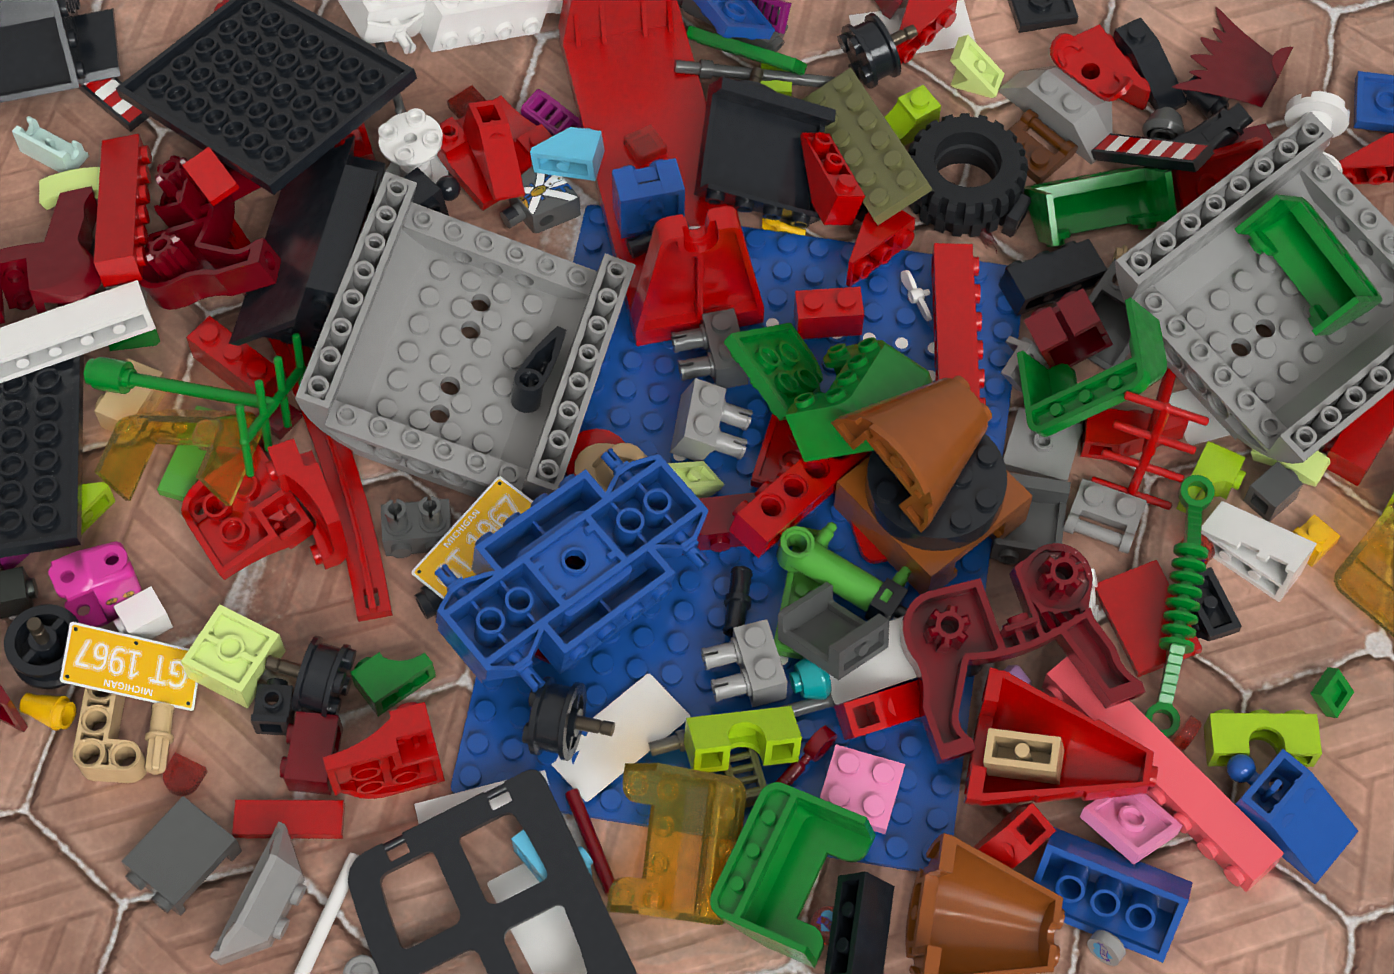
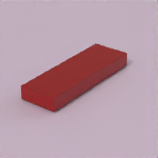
M235 800L232 835L234 838H271L279 821L286 825L291 839H343L345 803L344 800Z

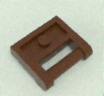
M1028 109L1020 120L1008 130H1011L1018 137L1017 143L1020 142L1026 151L1025 157L1028 159L1027 176L1036 184L1043 183L1071 159L1076 153L1078 146L1071 140L1066 141L1039 120L1037 113L1032 109ZM1031 128L1056 148L1058 152L1054 155L1026 131Z

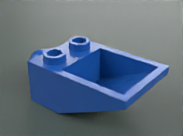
M1282 749L1261 774L1256 772L1255 762L1248 755L1237 754L1229 759L1227 763L1229 777L1235 782H1247L1251 785L1235 805L1284 852L1282 857L1312 883L1316 884L1359 832L1315 775L1286 750Z

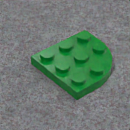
M791 323L731 333L724 340V344L731 352L732 358L742 367L749 377L752 386L759 391L767 402L770 411L780 421L787 420L785 414L794 403V399L800 394L812 392L813 395L823 393L822 391L820 392V383L824 380L821 368L814 354Z

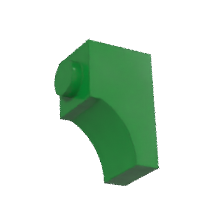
M379 652L373 657H366L359 661L354 670L350 672L354 686L378 717L436 677L433 662L425 653L412 659L397 661L384 658Z

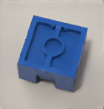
M676 158L655 160L646 168L636 169L632 165H627L612 170L613 210L621 239L637 236L651 230V227L662 218L683 214V217L685 216V187Z

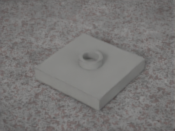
M1019 407L1003 458L1006 470L1023 475L1068 481L1083 425L1077 423L1051 436L1042 437L1028 427L1025 408Z

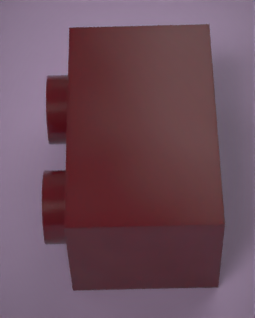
M296 711L294 723H289L287 728L286 743L290 745L288 757L283 756L280 764V778L284 779L289 791L331 795L332 786L326 773L323 757L338 753L340 750L343 726L339 715L327 714V717H323L320 713Z

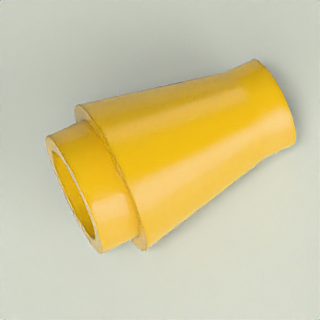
M26 693L19 705L21 713L33 717L55 731L70 727L76 715L75 704L66 696Z

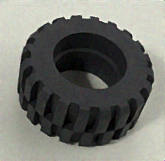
M961 113L960 117H953V114L944 116L941 122L934 120L927 124L926 130H920L914 137V142L910 144L908 153L928 181L932 191L909 205L913 213H920L919 219L926 225L933 224L934 230L944 233V231L952 232V236L961 237L962 234H969L970 237L980 236L983 230L989 234L997 230L998 224L1004 226L1006 217L1013 205L1019 200L1020 194H1024L1027 179L1028 159L1025 157L1026 151L1020 142L1017 143L1018 137L1011 130L1006 132L1004 125L996 120L994 123L990 122L988 117L979 115L978 118L970 117V113ZM952 164H970L984 170L992 180L977 187H962L947 181L938 171Z

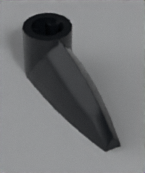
M557 326L536 346L516 372L513 381L511 404L519 412L532 413L540 407L543 387L556 364L565 338L566 329Z

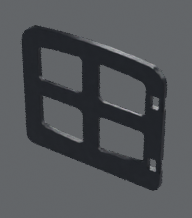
M530 769L504 781L503 784L487 792H482L403 832L402 835L365 851L355 859L350 867L348 886L379 974H423L467 951H475L479 954L487 974H519L505 943L507 932L555 906H562L565 909L580 947L587 974H637L544 776L537 770ZM509 792L512 801L493 810L489 801ZM513 815L533 844L547 870V877L542 882L500 903L490 904L484 897L460 840L461 837L503 816ZM406 843L410 852L391 861L387 852ZM429 853H433L459 908L460 920L453 927L409 949H404L388 909L382 882L388 874Z

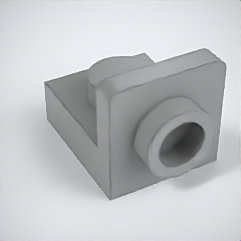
M1009 336L1005 342L1014 353L1001 371V374L1016 390L1022 392L1017 353L1023 350L1043 366L1046 361L1038 352L1039 348L1035 342L1025 337L1019 340Z

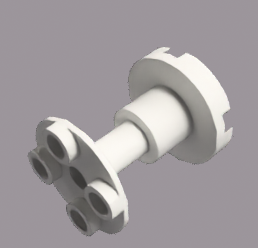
M1313 91L1311 97L1301 98L1302 94L1291 98L1286 105L1284 119L1288 128L1309 112H1312L1334 134L1332 138L1344 133L1349 125L1350 111L1345 108V101L1332 93ZM1323 152L1331 163L1343 173L1341 163L1334 156Z
M413 108L408 112L393 116L379 127V148L385 158L391 161L386 170L387 172L404 177L418 167L435 184L441 177L449 176L448 170L437 156L442 146V129L437 121L425 115L423 110Z

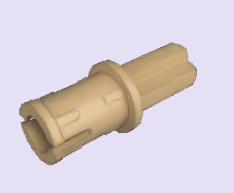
M168 703L152 704L150 729L145 735V741L148 742L145 770L153 775L163 774L167 770L169 745L174 741V737L171 735L174 706Z

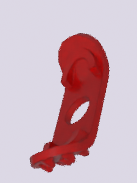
M1061 33L1052 41L1050 56L1053 62L1064 73L1097 97L1111 102L1127 94L1133 84V80L1116 72L1092 55L1072 35ZM1093 65L1099 69L1100 74L1097 78L1089 80L1083 77L1082 69L1085 66Z

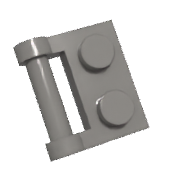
M1082 478L1065 523L1064 532L1070 534L1077 532L1117 546L1119 547L1118 551L1128 554L1147 501ZM1083 516L1085 518L1125 531V533L1121 534L1109 530L1107 528L1079 519V517Z

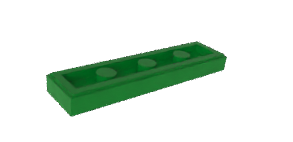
M689 25L687 30L688 39L699 44L801 76L805 74L808 65L796 58L732 38H724L719 34Z

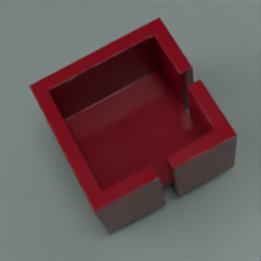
M1083 288L1079 291H1071L1061 297L1060 301L1056 302L1057 306L1053 308L1049 306L1035 310L1029 318L1024 320L1050 369L1058 364H1067L1072 367L1113 345Z

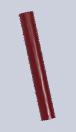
M578 788L572 789L565 793L566 799L589 856L593 861V866L605 895L611 894L619 888Z

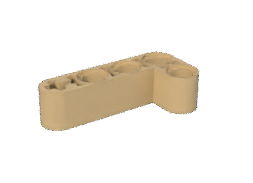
M85 688L73 748V759L82 775L88 780L101 782L135 783L141 780L147 773L145 770L146 759L135 742L118 739L125 696L110 693L108 696L100 698L98 696L102 691ZM106 722L102 729L92 730L97 723ZM100 755L95 763L85 764L89 757ZM128 757H136L131 765L121 766L122 762Z

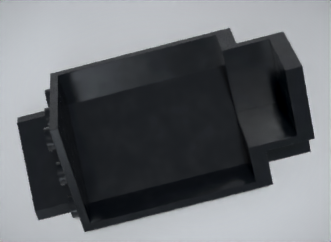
M0 0V103L80 88L84 83L121 76L114 8L78 15L77 10L80 9L79 0Z
M355 135L345 139L343 145L330 149L281 189L265 236V240L281 258L277 282L270 286L246 292L229 344L240 346L261 337L293 344L292 335L299 333L302 346L315 349L354 252L366 211H370L385 175L386 163L354 156Z

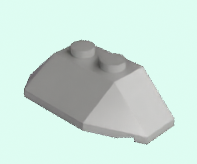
M1057 65L1020 71L999 89L1003 96L1022 111L1026 112L1028 109H1032L1039 115L1038 119L1066 141L1071 140L1078 146L1076 153L1090 164L1096 161L1091 151L1110 133L1113 134L1112 101L1108 102L1100 99L1064 73Z
M278 821L264 852L210 955V958L219 965H224L272 947L275 939L281 940L290 922L286 917L292 905L298 906L307 888V886L303 885L305 878L285 824Z

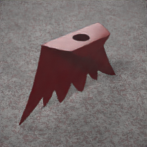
M1215 7L1217 17L1225 33L1214 27L1213 31L1221 42L1200 37L1201 42L1212 55L1193 54L1190 56L1207 70L1189 71V73L1201 79L1182 82L1172 86V88L1218 95L1262 108L1279 78L1293 47H1284L1277 50L1274 55L1270 54L1238 28L1218 7Z

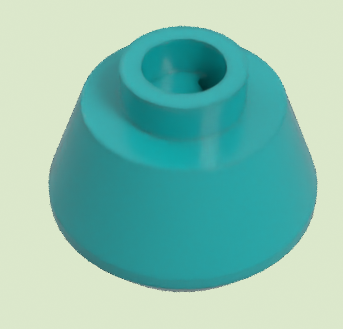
M805 657L794 665V672L789 673L794 693L800 692L802 698L824 700L832 691L830 675Z

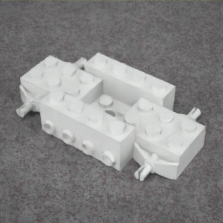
M338 0L362 40L370 44L388 41L393 43L399 42L405 54H408V52L411 54L416 50V45L410 37L418 33L421 34L431 52L540 33L546 13L560 14L563 0Z

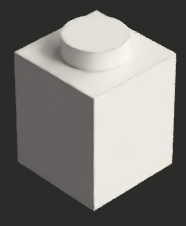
M152 586L113 606L119 617L113 621L119 633L151 640L173 628Z

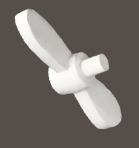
M909 270L902 271L901 281L908 290L909 301L912 304L917 303L926 321L932 320L931 313L924 301L925 296L930 295V290L917 288Z

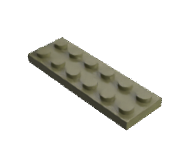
M851 67L802 99L836 110L835 122L826 126L824 133L830 134L865 195L863 203L877 225L932 191L928 181Z

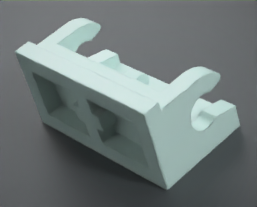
M30 116L27 117L29 127L26 132L18 125L12 130L20 152L59 173L78 169L89 157L88 152L84 151L81 143L73 140L71 144L39 127L37 120Z

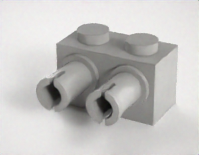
M695 378L681 394L670 453L694 461H703L715 450L736 457L739 460L742 459L747 448L743 445H747V439L722 432L719 427L720 421L742 430H747L752 417L748 416H752V410L727 403L725 399L726 388Z
M767 619L734 627L733 637L730 639L731 642L701 648L702 660L705 662L706 670L734 662L740 667V673L710 680L716 702L743 694L749 697L752 707L786 699L788 682Z

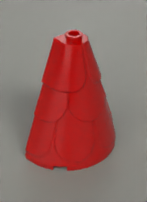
M989 668L982 695V705L973 737L976 749L970 754L964 789V794H966L964 796V804L991 806L1031 801L1043 803L1074 798L1089 801L1145 794L1148 787H1155L1158 766L1152 765L1154 757L1152 750L1100 719H1091L1057 697L1047 695L1009 672ZM988 728L1061 737L1064 746V757L1060 785L988 776L986 772L987 767H984L983 764Z

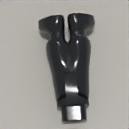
M1238 102L1229 110L1221 109L1220 113H1216L1197 127L1171 140L1211 144L1212 149L1215 150L1233 144L1239 138V135L1244 134L1243 129L1251 124L1253 119ZM1157 168V169H1162V170H1166V171H1171V172H1172L1171 169H1168V170H1167V169H1164V168Z

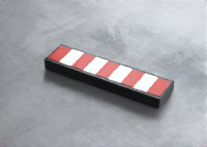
M116 77L84 83L79 88L130 132L150 117L120 98L116 87L122 82Z
M1111 133L1091 151L1094 160L1189 172H1197L1214 154L1211 144Z

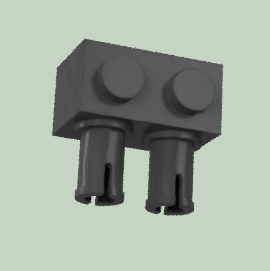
M734 308L702 314V324H699V328L671 332L674 353L701 347L706 350V356L678 360L681 381L710 375L713 378L714 385L723 388L748 384L747 374L732 358L731 352L724 344V340L731 333L740 332Z
M427 496L421 499V501L405 503L400 499H396V503H393L392 499L386 504L381 505L382 543L386 556L406 558L411 554H428L453 526L449 499H438L431 496V500H428Z

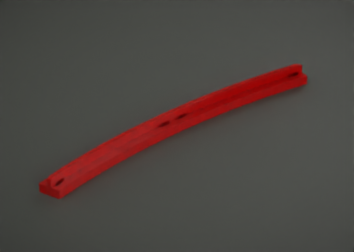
M234 219L231 231L235 237L232 233L230 234L226 248L236 250L248 246L251 242ZM267 338L275 355L282 357L284 374L287 379L296 368L293 344H286L280 340ZM302 346L304 364L307 369L312 352L309 347ZM299 382L291 389L294 397L299 389ZM300 409L327 487L341 520L348 545L346 562L358 622L393 616L379 545L352 451L320 430ZM376 593H378L380 606H376L374 597ZM365 595H367L369 608H366Z

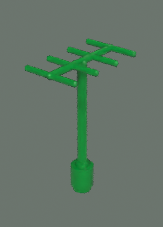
M294 333L292 340L296 368L285 381L282 357H274L278 391L273 397L265 396L264 384L261 379L254 382L256 394L140 374L137 373L130 361L107 357L89 359L84 369V380L86 384L91 385L94 389L119 394H127L137 386L237 404L235 405L240 435L239 442L242 447L246 476L252 477L255 472L250 442L262 428L265 451L268 452L267 447L273 446L269 418L279 405L281 406L283 426L285 428L292 426L288 393L297 382H299L300 386L306 366L304 364L301 336L299 333ZM244 406L259 408V415L247 429Z

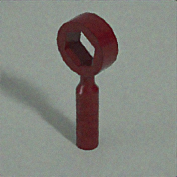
M826 725L821 727L806 743L803 749L805 754L799 759V762L792 763L775 782L784 783L789 786L792 785L805 771V766L810 760L816 762L828 752L836 741L837 734Z

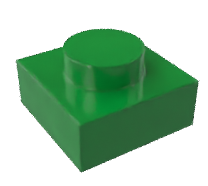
M1327 667L1310 694L1326 717L1338 718L1354 694V690L1338 668Z

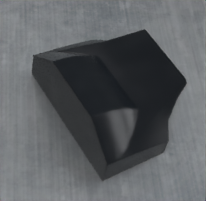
M1212 567L1207 568L1202 573H1197L1204 577V584L1195 586L1202 590V597L1192 600L1200 603L1201 607L1197 612H1189L1199 618L1196 625H1191L1197 631V638L1212 641L1238 633L1242 625Z

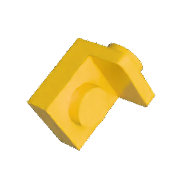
M1315 514L1300 528L1296 527L1292 531L1317 543L1307 562L1311 567L1341 537Z

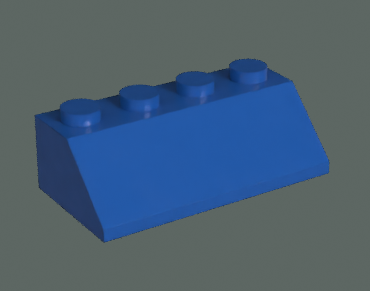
M1055 828L1056 831L1049 837L1033 881L1063 897L1064 923L1090 934H1093L1096 930L1108 931L1115 935L1125 948L1163 963L1188 904L1193 882L1141 861L1133 865L1121 853Z

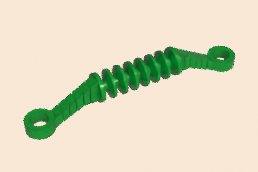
M1202 475L1187 477L1182 482L1178 491V498L1186 509L1185 535L1183 543H1178L1173 548V553L1179 558H1174L1171 561V566L1179 571H1172L1169 574V579L1177 584H1171L1167 587V592L1175 597L1165 600V605L1172 610L1163 613V619L1170 623L1161 626V632L1171 637L1159 639V647L1166 650L1165 668L1157 702L1145 713V716L1151 722L1153 715L1156 713H1163L1169 717L1171 721L1170 728L1166 730L1159 729L1167 738H1171L1180 726V715L1173 707V700L1183 655L1194 652L1195 644L1186 639L1196 637L1197 631L1189 626L1196 625L1199 618L1189 612L1200 610V603L1192 599L1202 597V590L1195 586L1204 584V577L1197 573L1206 571V564L1200 560L1208 558L1209 553L1206 547L1201 546L1202 510L1206 509L1212 502L1215 490L1212 482ZM1191 486L1201 487L1205 492V498L1202 500L1192 499L1188 494V488Z

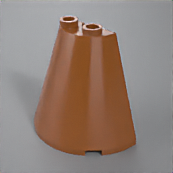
M957 375L953 379L942 378L839 416L831 424L853 450L865 440L868 441L911 494L899 504V507L917 529L922 532L932 522L987 431L988 421L992 419V413L988 406L981 403L970 390L968 382L963 377Z
M943 833L938 836L926 852V857L931 858L927 867H924V869L919 868L910 898L905 940L906 957L914 960V966H910L909 969L910 974H1036L1054 972V967L1058 964L1060 958V947L1054 943L1055 930L1062 928L1065 920V911L1062 908L1063 897L953 835Z

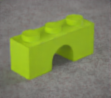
M791 706L686 718L684 746L693 774L728 770L730 751L737 747H747L755 750L760 755L763 766L799 762L802 736Z
M1222 709L1210 713L1203 726L1207 766H1227L1229 759L1237 754L1249 756V742L1253 740H1262L1269 743L1275 749L1277 755L1282 749L1286 750L1305 767H1314L1322 755L1317 714H1306L1303 710H1290L1283 714L1270 713L1268 710L1262 709L1249 713H1235L1233 710Z

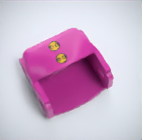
M118 541L75 551L51 561L48 571L57 595L67 600L64 604L65 608L76 616L79 623L98 628L119 618L113 607L114 605L143 591L123 544ZM82 606L90 608V612L85 616H80L77 613Z

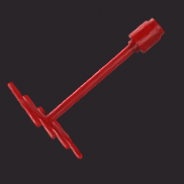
M1168 367L1161 379L1156 400L1126 391L1124 394L1125 400L1153 408L1148 429L1144 430L1117 420L1112 425L1114 429L1145 439L1140 460L1107 449H1103L1101 456L1136 468L1128 488L1094 476L1091 478V481L1141 498L1149 504L1170 510L1172 502L1138 491L1146 471L1180 483L1184 480L1183 474L1150 464L1158 443L1192 455L1196 452V446L1162 436L1165 424L1170 414L1204 426L1208 425L1209 418L1172 406L1169 403L1176 375Z

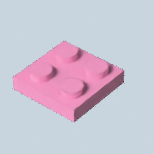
M836 744L820 798L867 817L875 832L886 835L905 764Z
M1146 793L1097 799L1085 806L1080 815L1082 820L1133 865L1177 836L1183 826Z

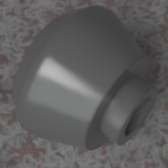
M1163 107L1155 110L1143 124L1142 132L1145 137L1171 140L1185 133L1181 115L1173 108Z

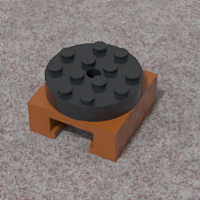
M984 434L932 522L922 532L917 529L899 507V504L911 494L875 450L872 451L867 459L837 481L834 508L848 522L851 520L898 572L903 566H907L911 571L908 582L921 595L931 590L943 588L952 581L958 573L955 563L989 536L993 541L995 538L1004 539L1027 519L1033 495L1006 470L1005 462L999 449L989 436Z

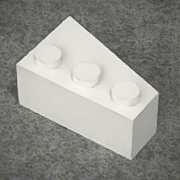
M1224 501L1220 502L1202 525L1201 546L1209 550L1208 555L1278 602L1282 600L1301 575L1317 543Z

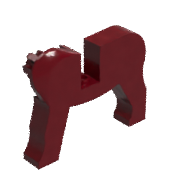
M173 155L163 165L159 164L157 166L159 174L155 176V180L164 192L160 199V206L156 205L154 208L169 228L149 234V243L145 246V257L148 265L143 266V280L138 281L158 306L168 310L180 309L204 298L236 296L276 284L281 258L264 237L253 241L241 249L233 250L226 248L234 221L235 201L261 187L222 163L240 188L215 206H212L185 176L182 165L188 161L187 158Z
M92 186L59 194L44 242L0 249V324L5 323L3 293L9 309L27 310L35 304L38 314L46 312L44 303H58L60 307L97 294L96 290L102 282L94 265V256L89 253L93 241L92 229L97 220L98 206Z
M1061 543L1047 544L1039 547L1012 569L1009 575L1023 613L1008 618V623L1002 625L1003 629L1001 631L997 625L981 578L925 592L914 599L909 605L900 625V643L906 659L913 667L917 676L920 692L919 714L937 764L971 754L976 749L973 739L963 731L959 723V709L968 665H982L1005 661L1032 652L1056 640L1105 708L1139 698L1146 692L1142 681L1135 678L1122 664L1115 645L1095 620L1091 608H1089L1093 581L1092 571L1086 558L1075 548Z

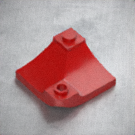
M500 95L495 99L499 100L509 122L518 165L522 175L533 166L530 155L531 148L551 138L552 135L542 124L536 125L522 116ZM465 116L458 120L450 117L439 123L443 133V140L437 156L448 172L459 181L460 186L480 209L484 211L499 201H494L463 131Z
M294 438L267 447L271 460L265 462L271 481L279 480L282 491L290 490L303 503L316 521V528L312 531L315 545L310 546L316 566L323 564L326 570L340 565L347 556L348 545L338 512L312 450L300 454Z
M256 440L250 444L254 476H246L241 450L197 481L187 492L182 503L181 513L184 520L224 580L270 554L288 547L290 549L294 548L313 535L312 531L316 528L315 523L297 497L290 490L283 492L279 480L271 481L265 462L270 461V459ZM203 508L204 514L198 515L200 509Z
M407 702L399 705L396 710L389 711L390 719L372 735L345 750L323 757L326 773L335 796L343 793L357 798L377 799L445 781L425 702L418 704L416 702Z

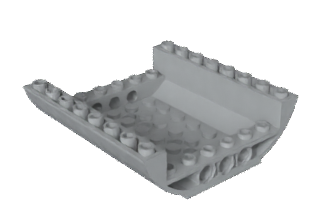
M1309 112L1115 261L1116 276L1124 301L1131 297L1160 321L1167 367L1235 440L1237 438L1252 449L1269 458L1291 464L1303 463L1394 389V226L1323 154L1334 134L1312 112ZM1276 194L1306 199L1369 278L1383 299L1373 309L1331 335L1315 336L1312 332L1314 328L1308 321V318L1311 316L1309 313L1310 304L1273 256H1268L1265 253L1259 255L1248 242L1250 236L1238 234L1235 231L1237 226ZM1259 324L1266 325L1270 328L1272 336H1260L1256 332L1255 326ZM1235 343L1244 345L1248 355H1236L1232 351L1231 345Z
M386 171L295 396L300 409L320 430L340 444L353 450V454L466 495L479 498L499 476L533 501L543 493L551 494L558 489V485L563 480L636 265L605 253L598 270L595 271L412 202L417 183ZM482 300L488 305L489 309L482 312L477 311L473 308L471 302ZM557 326L566 329L565 338L556 364L543 387L540 407L532 413L519 412L511 404L513 381L516 372L530 353ZM472 327L478 332L479 336L475 339L466 338L462 334L461 329ZM445 382H451L457 386L458 392L453 395L446 394L442 391L440 385ZM434 410L443 411L447 415L448 420L444 423H437L432 420L430 413Z

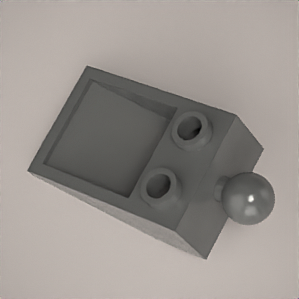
M1116 259L1113 260L1089 296V300L1113 345L1087 359L1105 370L1131 357L1129 346L1131 333L1126 305L1119 286L1114 285L1117 281Z

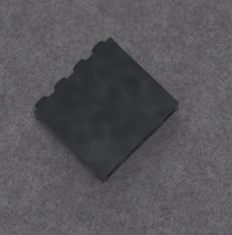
M721 77L711 83L708 88L694 195L705 198V201L710 204L721 205L725 203L734 205L736 211L759 212L763 214L764 218L769 220L791 221L792 226L807 228L810 224L821 220L818 213L814 212L815 208L811 200L800 135L801 133H824L825 127L835 122L836 110L737 80Z

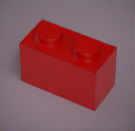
M861 286L795 291V329L802 339L862 335L864 308Z

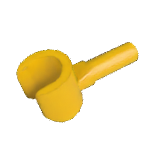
M762 218L763 230L781 231L805 236V229L788 225L787 223L780 222V220Z

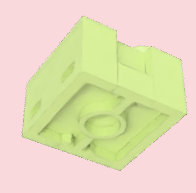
M219 604L181 660V663L189 679L249 708L256 697L257 682L266 670L265 665L268 656L271 655L281 659L286 651L280 634Z

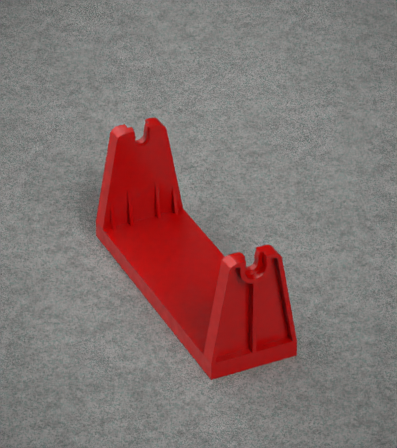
M563 0L558 24L559 42L582 129L590 128L602 131L605 151L595 185L614 257L636 265L624 298L636 347L671 340V332L699 328V324H702V314L734 308L739 327L763 323L764 305L738 213L734 205L725 203L721 205L710 204L705 201V198L694 195L706 100L699 75L674 72L675 60L695 62L678 1ZM676 158L685 187V216L683 217V214L657 221L647 253L632 259L625 242L627 238L621 239L613 210L612 170L627 165H632L636 169L646 168L655 160ZM688 224H689L690 227H691V226H698V227H700V228H697V229H689Z

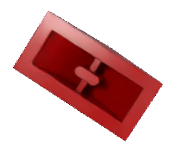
M207 147L182 165L185 176L212 206H215L240 188L210 147Z

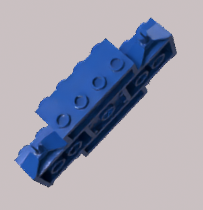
M612 448L608 449V452L605 451L602 454L601 459L613 471L614 477L606 492L586 469L576 476L570 474L560 482L558 489L549 495L547 493L541 494L531 503V508L522 514L519 512L512 514L503 523L502 528L495 533L487 532L476 541L472 561V570L476 575L465 579L462 577L458 579L447 564L442 565V569L439 567L434 574L447 587L448 591L437 610L436 623L438 624V631L481 683L516 677L518 675L523 678L533 692H536L538 687L541 688L545 684V681L532 668L533 658L538 649L557 672L561 674L669 595L673 589L671 586L675 577V571L664 560L665 558L687 556L697 567L698 571L703 570V567L705 568L710 563V560L697 547L699 543L697 539L709 510L660 454L651 455L632 462H628V460L623 462ZM570 556H578L584 561L585 565L581 569L574 570L566 565L565 560Z

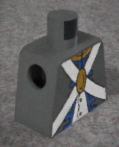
M532 166L521 175L525 196L509 199L511 206L500 212L502 221L509 229L523 221L533 233H540L580 216V197L562 176L534 173Z

